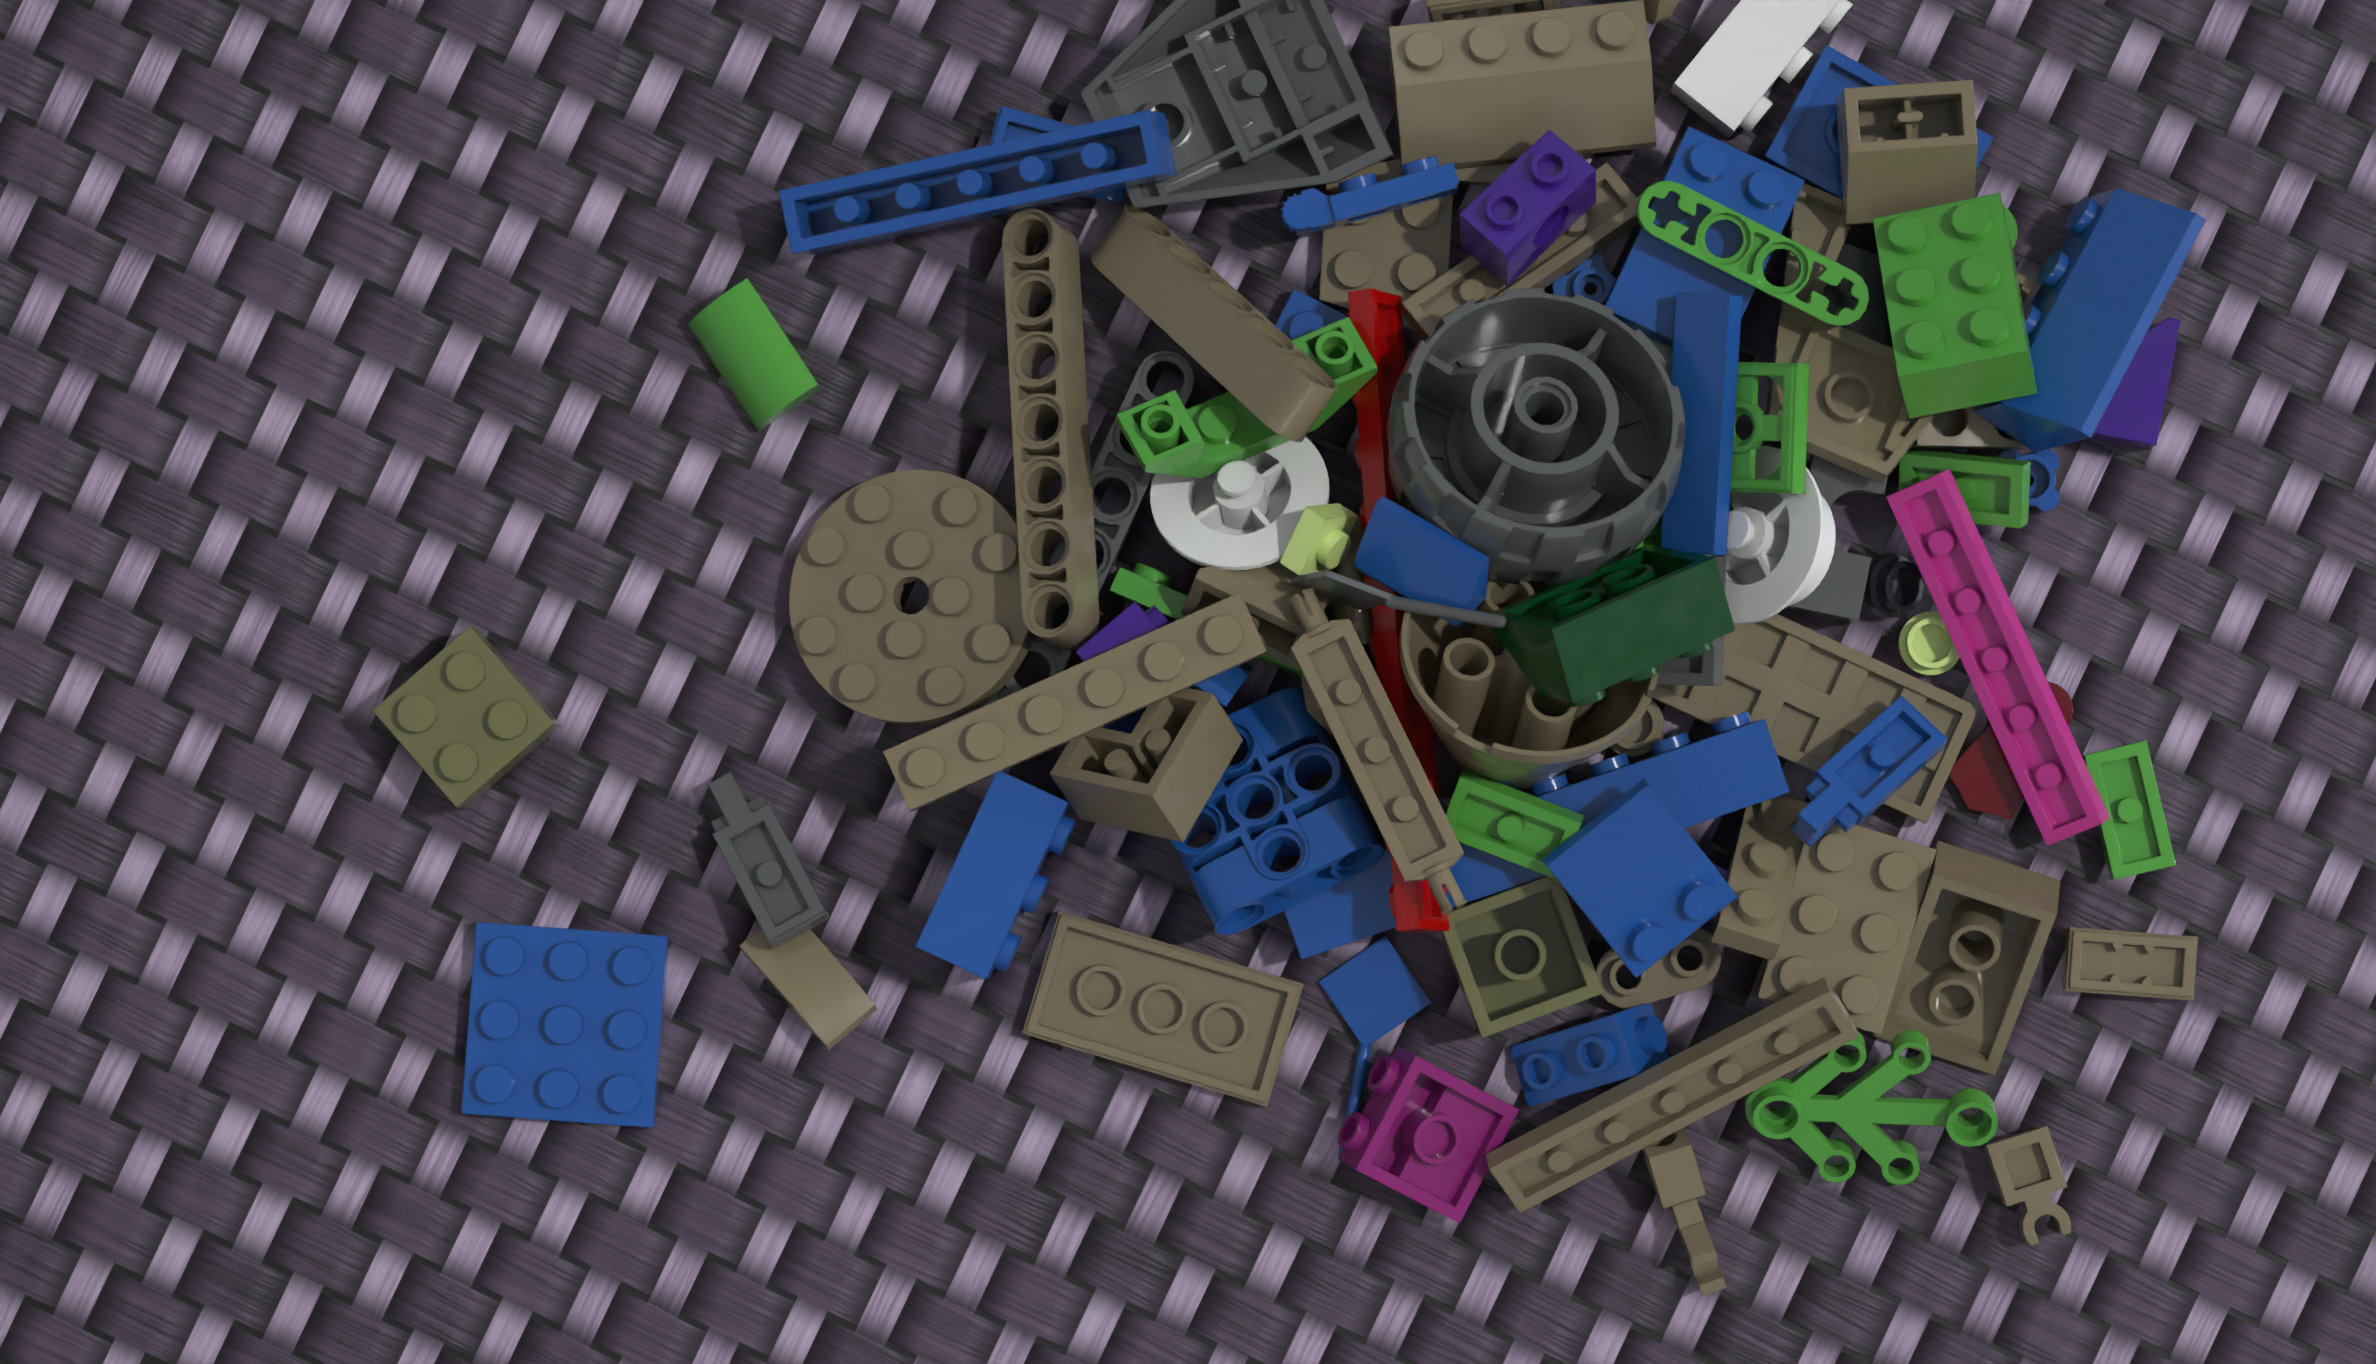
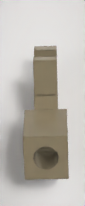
M1682 1128L1647 1146L1642 1151L1662 1211L1671 1208L1692 1273L1701 1295L1704 1296L1725 1289L1726 1285L1716 1260L1718 1259L1716 1250L1697 1199L1706 1196L1691 1143L1685 1129Z

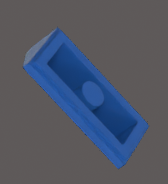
M1382 496L1376 502L1356 553L1355 567L1357 570L1408 599L1476 610L1486 598L1489 568L1488 556L1388 498ZM1442 618L1454 626H1460L1464 623L1462 621Z

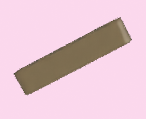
M1125 205L1091 256L1092 264L1262 423L1282 437L1291 441L1302 442L1338 388L1336 382L1165 224L1141 208L1135 209L1133 205Z

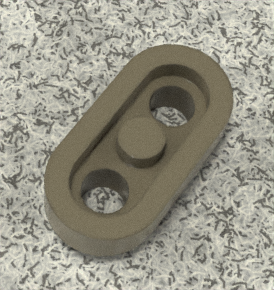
M1698 928L1639 975L1638 983L1630 989H1624L1617 983L1616 972L1624 963L1613 949L1609 948L1601 955L1595 966V971L1603 990V994L1600 995L1614 1006L1631 1008L1701 988L1711 982L1719 970L1721 962L1719 946L1717 943L1711 942V934ZM1691 945L1698 949L1701 959L1695 969L1687 971L1679 966L1677 955L1681 948Z

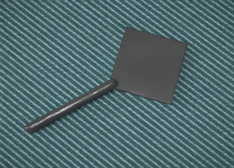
M1329 570L1294 576L1290 578L1289 584L1305 590L1314 588L1315 594L1358 610L1385 605L1390 609L1496 628H1503L1506 625V618L1502 615L1398 597Z

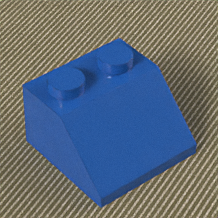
M1644 779L1542 859L1600 935L1636 978L1738 897L1709 858Z

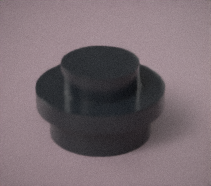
M1888 553L1878 556L1870 564L1864 593L1868 606L1875 614L1890 618L1899 617L1905 612L1911 611L1921 600L1924 588L1923 577L1919 568L1902 555Z

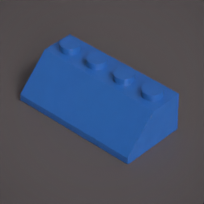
M2117 188L2091 197L2087 196L2080 200L2066 221L2065 227L2070 231L2061 249L2053 252L2042 265L2037 276V282L2041 286L2032 303L2023 307L2038 394L1977 405L1973 412L2033 452L2091 438L2206 219L2197 213Z

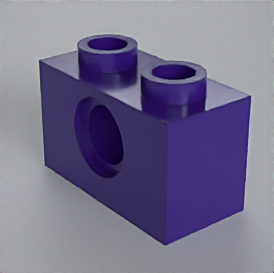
M1549 129L1459 214L1461 247L1508 287L1596 203V169Z

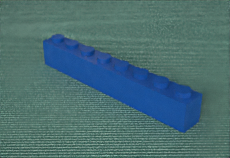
M1748 711L1711 723L1715 736L1691 744L1688 734L1685 732L1650 744L1654 757L1630 765L1626 753L1589 765L1593 778L1569 786L1566 775L1562 774L1529 787L1531 795L1585 815L1580 829L1643 779L1650 785L1684 828L1789 793L1790 790L1765 719L1752 723ZM1383 836L1379 837L1384 848L1383 855L1372 867L1285 910L1301 959L1396 927V919L1392 915L1389 906V890L1393 884L1391 854L1386 848ZM1461 842L1459 843L1465 855L1450 868L1467 902L1546 876ZM1447 889V898H1448V900H1449V902H1450L1452 908H1453V907H1456V905H1455V903H1454V901H1453V899H1452V897H1451V895H1450V893H1449V891H1448V889Z

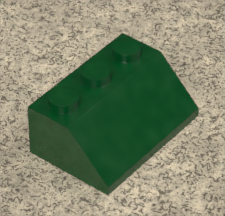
M1649 544L1634 550L1621 561L1612 560L1599 566L1591 576L1551 586L1492 612V614L1504 616L1506 618V625L1503 628L1491 627L1537 692L1542 696L1566 701L1571 707L1585 706L1603 699L1606 696L1605 689L1621 681L1638 682L1651 678L1660 672L1659 664L1675 657L1691 658L1702 655L1713 649V640L1735 631L1715 557Z

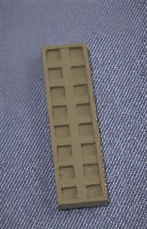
M1778 614L1756 623H1734L1735 631L1724 635L1723 686L1656 685L1652 696L1653 700L1712 726L1711 723L1748 711L1752 723L1765 719L1777 756L1815 774L1818 769L1895 700L1903 696L1948 738L1944 749L1882 804L1923 824H1926L1930 818L1980 708Z

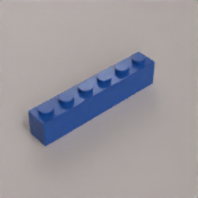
M1147 110L779 190L791 254L814 255L1177 176L1165 113Z

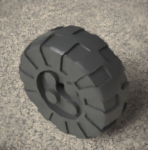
M1544 288L1503 290L1502 296L1479 303L1472 299L1458 306L1439 320L1434 333L1425 341H1419L1402 370L1391 399L1386 425V438L1388 439L1389 446L1388 472L1400 506L1406 504L1412 513L1487 555L1489 558L1488 578L1516 585H1519L1521 580L1543 581L1546 585L1554 586L1591 576L1599 566L1609 561L1623 560L1653 530L1671 499L1678 481L1685 440V412L1680 389L1678 386L1671 384L1666 373L1667 361L1640 329L1634 331L1614 316V310L1577 294L1571 298L1545 293Z

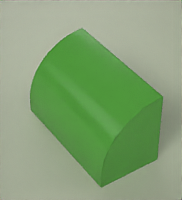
M748 278L710 303L688 324V327L758 432L822 390Z

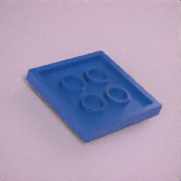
M476 922L461 1114L655 1127L669 936Z

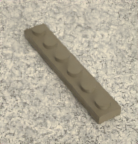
M1239 592L883 752L909 811L912 812L1266 654L1267 651L1245 601Z
M1823 977L1487 1153L1489 1170L1521 1213L1859 1037L1855 1022L1827 979Z

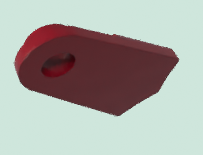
M2048 682L2069 726L2073 717L2072 700L2061 686ZM1989 724L1957 758L1949 777L1958 788L1968 809L1991 813L2010 820L2024 800V796L1993 728Z

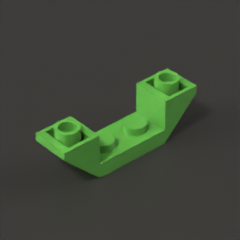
M1349 317L1292 340L1338 386L1336 392L1309 432L1318 429L1377 374L1378 367ZM1173 390L1117 414V422L1142 468L1148 473L1204 478L1220 471L1229 462L1244 461L1290 441L1262 423L1230 392L1186 410L1178 394Z

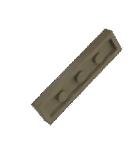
M1605 163L1596 169V203L1508 287L1475 258L1469 256L1403 301L1402 313L1421 337L1426 340L1434 333L1436 325L1442 317L1472 299L1479 303L1502 296L1503 290L1546 288L1638 225L1639 222L1637 221L1635 209L1638 198L1612 167Z

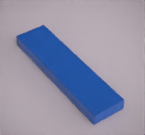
M1676 293L1671 384L1678 386L1680 389L1685 412L1686 430L1678 481L1662 517L1661 547L1696 554L1727 555L1742 296Z

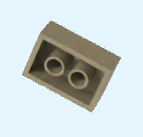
M1834 824L1827 833L1810 847L1802 841L1796 868L1797 873L1781 943L1773 961L1765 958L1761 959L1751 996L1776 1003L1825 977L1855 1022L1856 1028L1881 1035L1937 850L1858 825H1854L1853 828L1845 833L1838 825Z

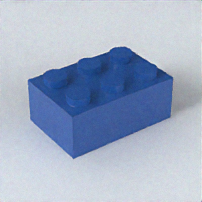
M1004 772L995 774L915 947L984 979L991 978L994 969L1004 973L1007 972L1023 938L1012 932L1022 910L1034 914L1049 882L1048 878L1039 874L1049 851L1061 856L1076 824V820L1066 816L1071 806L1070 803Z

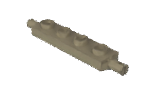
M1314 588L1303 590V595L1313 614H1308L1298 593L1288 599L1305 631V634L1293 644L1291 649L1405 882H1423L1427 880L1441 909V914L1450 913L1453 911V908L1443 890L1444 886L1447 887L1457 909L1468 903L1450 870L1465 855L1350 619L1328 621L1314 592Z

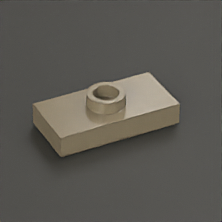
M2067 927L2063 991L2194 1001L2198 937Z

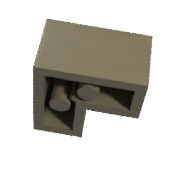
M1188 688L1147 706L1131 734L1100 727L1069 741L1050 775L1081 820L1184 842L1243 739L1213 693Z

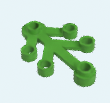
M1907 1030L1897 1034L1891 1042V1055L1838 1095H1820L1816 1093L1841 1072H1853L1863 1066L1867 1053L1865 1041L1860 1032H1858L1859 1037L1843 1044L1856 1047L1857 1050L1854 1053L1845 1056L1836 1053L1838 1049L1836 1048L1820 1056L1793 1078L1780 1077L1747 1094L1745 1099L1746 1117L1755 1130L1771 1139L1790 1137L1817 1164L1820 1176L1832 1183L1846 1181L1854 1174L1856 1169L1854 1150L1850 1143L1843 1139H1828L1812 1121L1836 1122L1881 1166L1883 1177L1894 1185H1906L1917 1178L1920 1172L1918 1153L1916 1148L1906 1141H1893L1877 1124L1946 1126L1952 1140L1967 1147L1985 1144L1992 1139L1998 1128V1119L1993 1100L1989 1095L1977 1089L1965 1088L1959 1090L1950 1099L1880 1097L1908 1075L1919 1074L1930 1065L1931 1052L1929 1041L1924 1034L1915 1030ZM1910 1047L1921 1050V1053L1913 1058H1906L1900 1055L1903 1050ZM1773 1101L1787 1102L1781 1108L1767 1106L1768 1103ZM1968 1108L1980 1109L1974 1115L1966 1116L1960 1114L1961 1111ZM1836 1155L1846 1158L1844 1163L1836 1166L1825 1162L1828 1158ZM1897 1158H1905L1910 1161L1907 1166L1902 1168H1894L1889 1165Z

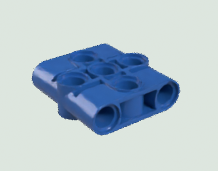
M1291 687L1282 689L1228 715L1243 739L1237 751H1248V753L1239 764L1226 768L1184 842L1170 840L1215 932L1219 935L1236 934L1263 922L1367 870L1379 861L1383 855L1384 848L1324 728L1307 712L1302 688ZM1320 774L1331 775L1329 782L1321 789H1305L1308 781L1314 776ZM1264 802L1274 804L1271 811L1264 817L1259 819L1247 818L1251 809L1256 805ZM1205 831L1216 832L1213 840L1206 846L1200 848L1190 847V843L1199 833ZM1289 855L1300 856L1296 866L1289 871H1273L1275 864L1281 858Z

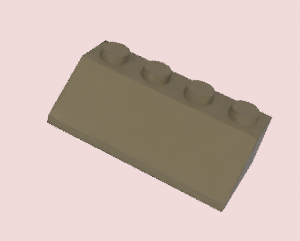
M1644 0L1388 27V59L1401 165L1432 156H1437L1439 166L1453 162L1455 168L1515 162L1549 129L1579 155L1656 147L1652 62Z

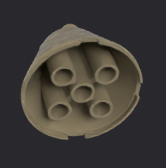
M1488 578L1486 598L1475 611L1492 613L1551 586L1546 585L1543 581L1521 580L1520 584L1516 585ZM1405 611L1402 620L1399 652L1405 678L1413 695L1452 760L1462 771L1463 769L1515 789L1535 786L1556 777L1559 773L1603 751L1626 736L1645 714L1652 700L1658 680V674L1651 678L1638 682L1621 681L1606 688V696L1603 699L1589 705L1571 707L1566 701L1540 695L1490 626L1464 622L1460 626H1454L1440 617Z

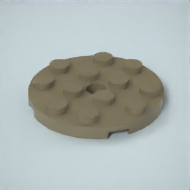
M924 469L902 470L874 477L855 486L833 502L819 517L806 536L795 561L789 590V613L794 640L804 663L816 681L831 696L852 710L877 721L889 724L923 723L931 725L949 721L973 711L997 694L1012 678L1027 655L1035 636L1026 627L1022 617L1017 519L990 493L970 481L953 474ZM914 581H924L929 589L927 605L923 610L915 614L902 612L900 597L904 590L903 585Z

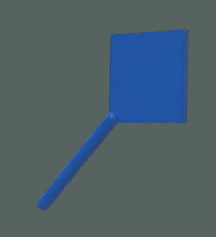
M1386 936L1319 981L1359 1040L1345 1120L1351 1113L1359 1112L1372 1043L1431 1004V1001ZM1339 1147L1338 1157L1343 1150L1342 1147Z

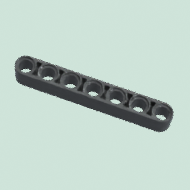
M1167 350L1154 352L1146 357L1135 374L1118 414L1157 398L1147 387V379L1153 369L1162 365L1173 366L1182 374L1184 384L1178 396L1186 409L1194 388L1193 371L1188 361L1180 354ZM1117 416L1091 470L1095 541L1104 550L1103 562L1097 569L1098 599L1147 495L1154 473L1144 471L1136 456L1128 454L1122 448L1120 439L1123 431L1117 422ZM1106 481H1119L1127 486L1131 493L1129 505L1119 514H1105L1098 510L1094 504L1095 491L1099 485ZM1065 540L1057 544L1049 562L1050 566L1062 559L1066 548ZM1035 635L1027 655L1038 654L1046 658L1050 664L1051 677L1067 669L1075 650H1063ZM1013 675L997 694L984 703V706L1024 688L1017 683L1015 675Z

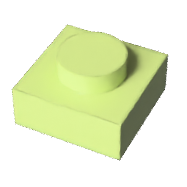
M1339 503L1306 506L1280 563L1298 575L1323 570L1333 571L1343 561L1350 549L1351 537L1349 535L1358 515Z

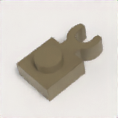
M2042 1125L1983 1144L2003 1206L2008 1207L2022 1202L2024 1211L2020 1217L2019 1229L2025 1242L2031 1246L2039 1244L2034 1226L2036 1220L2042 1215H2051L2055 1219L2060 1235L2071 1234V1221L2067 1212L2061 1206L2053 1203L2050 1192L2066 1188L2067 1184L2048 1126Z

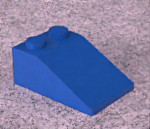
M1688 126L1662 181L1680 183L1781 234L1805 180ZM1669 192L1664 199L1654 198L1650 209L1656 213L1653 223L1657 227L1663 228L1667 221H1676L1688 227L1689 229L1681 236V240L1692 245L1695 227L1702 217L1708 213V209L1697 204L1696 214L1692 217L1675 207L1678 196L1673 192ZM1718 220L1711 224L1705 235V243L1709 252L1720 258H1727L1735 254L1740 248L1742 241L1741 232L1738 227L1727 220ZM1640 228L1605 306L1614 310V316L1635 330L1640 329L1644 334L1673 347L1676 293L1742 296V319L1755 288L1652 237ZM1770 252L1764 259V263L1762 266L1763 272L1771 257L1772 252Z

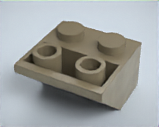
M1973 80L1844 88L1837 96L1836 111L1845 226L1873 224V218L1975 198L1978 143Z

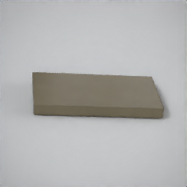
M1059 911L1022 1033L1267 1107L1304 984Z

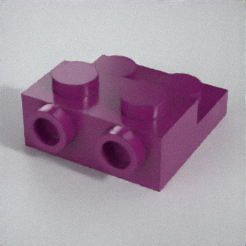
M1397 1046L1391 1057L1383 1055L1372 1067L1367 1084L1373 1093L1361 1114L1359 1112L1351 1113L1342 1124L1338 1134V1145L1343 1150L1338 1160L1460 1224L1489 1169L1486 1154L1501 1146L1519 1110Z

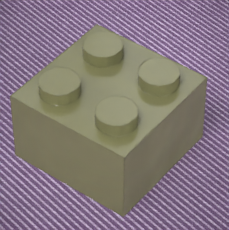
M471 626L373 709V712L456 808L464 809L562 726L483 633Z
M1544 876L1458 909L1456 908L1448 913L1450 931L1440 933L1479 1037L1490 1036L1603 994L1567 893L1557 879Z

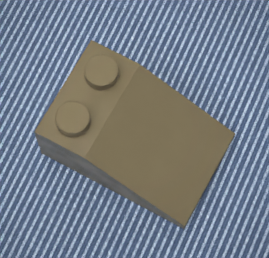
M1938 841L1935 847L1937 850L1884 1027L1881 1035L1873 1034V1036L1892 1042L1897 1034L1907 1030H1915L1924 1034L1928 1039L1931 1055L1996 1075L2057 916L2060 880ZM1910 1047V1048H1912V1049L1921 1051V1050L1918 1049V1048Z

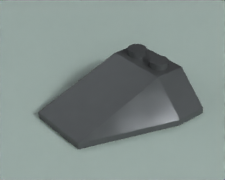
M1174 0L1080 92L1094 122L1147 110L1165 113L1177 176L1125 187L1135 209L1337 183L1393 156L1374 104L1325 0Z

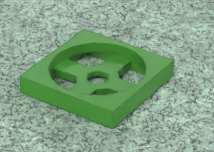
M1738 362L1735 425L1740 416L1747 415L1752 420L1753 431L1749 438L1742 440L1738 437L1734 425L1730 492L1805 494L1810 364ZM1759 376L1770 377L1783 390L1782 415H1765L1758 406ZM1763 441H1781V463L1778 469L1763 480L1755 479L1756 449L1761 446Z

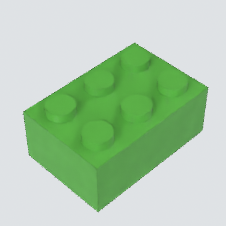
M1996 193L1873 218L1897 375L1909 419L2038 394L2012 241L2001 194Z

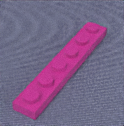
M1950 469L1943 470L1886 497L2046 846L2103 824L2110 816Z

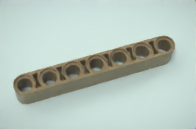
M1027 208L1017 212L1008 220L1003 229L1002 236L1021 610L1024 624L1030 632L1063 650H1077L1095 636L1100 619L1079 247L1076 237L1068 228L1039 209ZM1049 233L1045 248L1039 254L1032 255L1036 240L1042 235ZM1052 294V301L1048 310L1043 315L1036 317V307L1040 300ZM1055 355V365L1052 371L1046 377L1039 379L1042 363L1048 357ZM1058 417L1059 424L1055 434L1043 441L1044 427L1052 418ZM1062 479V489L1058 497L1052 502L1046 503V492L1049 486L1055 480ZM1065 540L1066 548L1062 559L1050 566L1049 556L1053 547ZM1068 603L1069 614L1066 621L1060 627L1053 629L1052 622L1056 610L1061 605Z

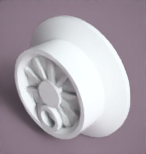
M1305 436L1302 442L1290 440L1244 461L1229 462L1220 471L1204 478L1154 473L1150 490V504L1152 515L1160 534L1180 555L1206 567L1213 566L1231 571L1249 570L1281 560L1305 507L1328 504L1330 486L1324 460L1314 444Z
M1760 446L1756 449L1755 479L1763 480L1778 469L1781 463V449L1770 446ZM1807 467L1805 494L1730 492L1727 555H1700L1726 557L1725 595L1733 623L1751 624L1768 619L1785 607L1802 601L1817 588L1826 575L1834 554L1836 539L1834 518L1828 503L1820 494L1817 483Z

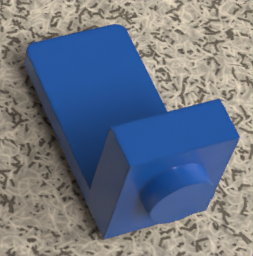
M1651 1003L1627 1008L1587 1023L1512 1046L1510 1050L1529 1106L1540 1105L1638 1075L1669 1059L1666 1050L1667 1034L1662 1022L1655 1016Z

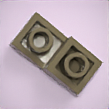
M760 928L739 945L744 956L780 993L792 1012L828 1050L877 1010L868 995L811 929L774 949L767 940L762 928Z

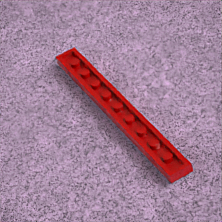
M1372 288L1348 292L1349 312L1346 317L1350 318L1378 367L1377 374L1351 397L1357 409L1359 438L1355 443V459L1358 468L1362 472L1364 501L1361 503L1359 516L1364 533L1375 504L1382 496L1400 505L1388 472L1389 446L1388 439L1386 438V425L1394 389L1406 364L1401 296ZM1406 504L1401 505L1403 508L1409 510ZM1364 574L1366 585L1398 597L1406 598ZM1385 605L1372 608L1373 628L1369 636V647L1371 655L1376 662L1377 676L1440 802L1434 728L1413 695L1401 665L1399 636L1405 611L1390 609ZM1385 842L1386 848H1387L1388 852L1391 854V852H1390V850H1389V848H1388V846H1387V844H1386V842ZM1391 854L1393 884L1389 890V906L1392 915L1396 919V931L1423 934L1450 931L1449 914H1441V909L1427 880L1406 883ZM1444 886L1443 890L1447 896V888Z

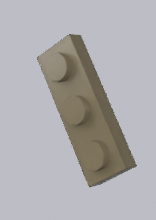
M1780 795L1743 808L1726 877V882L1738 897L1718 912L1711 942L1768 960H1774L1782 939L1802 840L1791 831V827L1797 823L1799 819L1797 817L1798 813L1809 803Z

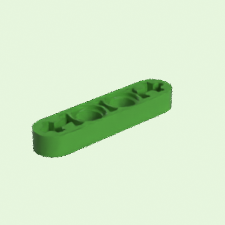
M1673 181L1655 182L1646 187L1638 197L1635 207L1636 217L1645 232L1823 323L1833 326L1849 325L1858 320L1866 311L1869 294L1868 287L1862 277L1853 270ZM1669 192H1673L1678 196L1675 207L1692 217L1696 214L1697 204L1708 209V213L1702 217L1695 227L1692 245L1681 240V236L1689 229L1688 227L1676 221H1667L1663 228L1657 227L1653 223L1656 213L1648 208L1649 202L1653 197L1664 199ZM1718 220L1731 221L1741 232L1742 241L1740 248L1735 254L1727 258L1714 256L1709 252L1705 243L1707 229ZM1776 249L1790 251L1795 255L1799 265L1798 275L1795 280L1784 287L1772 285L1763 274L1762 266L1764 259L1770 252ZM1812 262L1823 267V270L1815 277L1816 280L1830 286H1837L1842 279L1850 283L1847 294L1855 299L1851 309L1839 308L1835 315H1832L1826 311L1829 300L1813 290L1808 291L1806 303L1796 298V294L1809 281Z

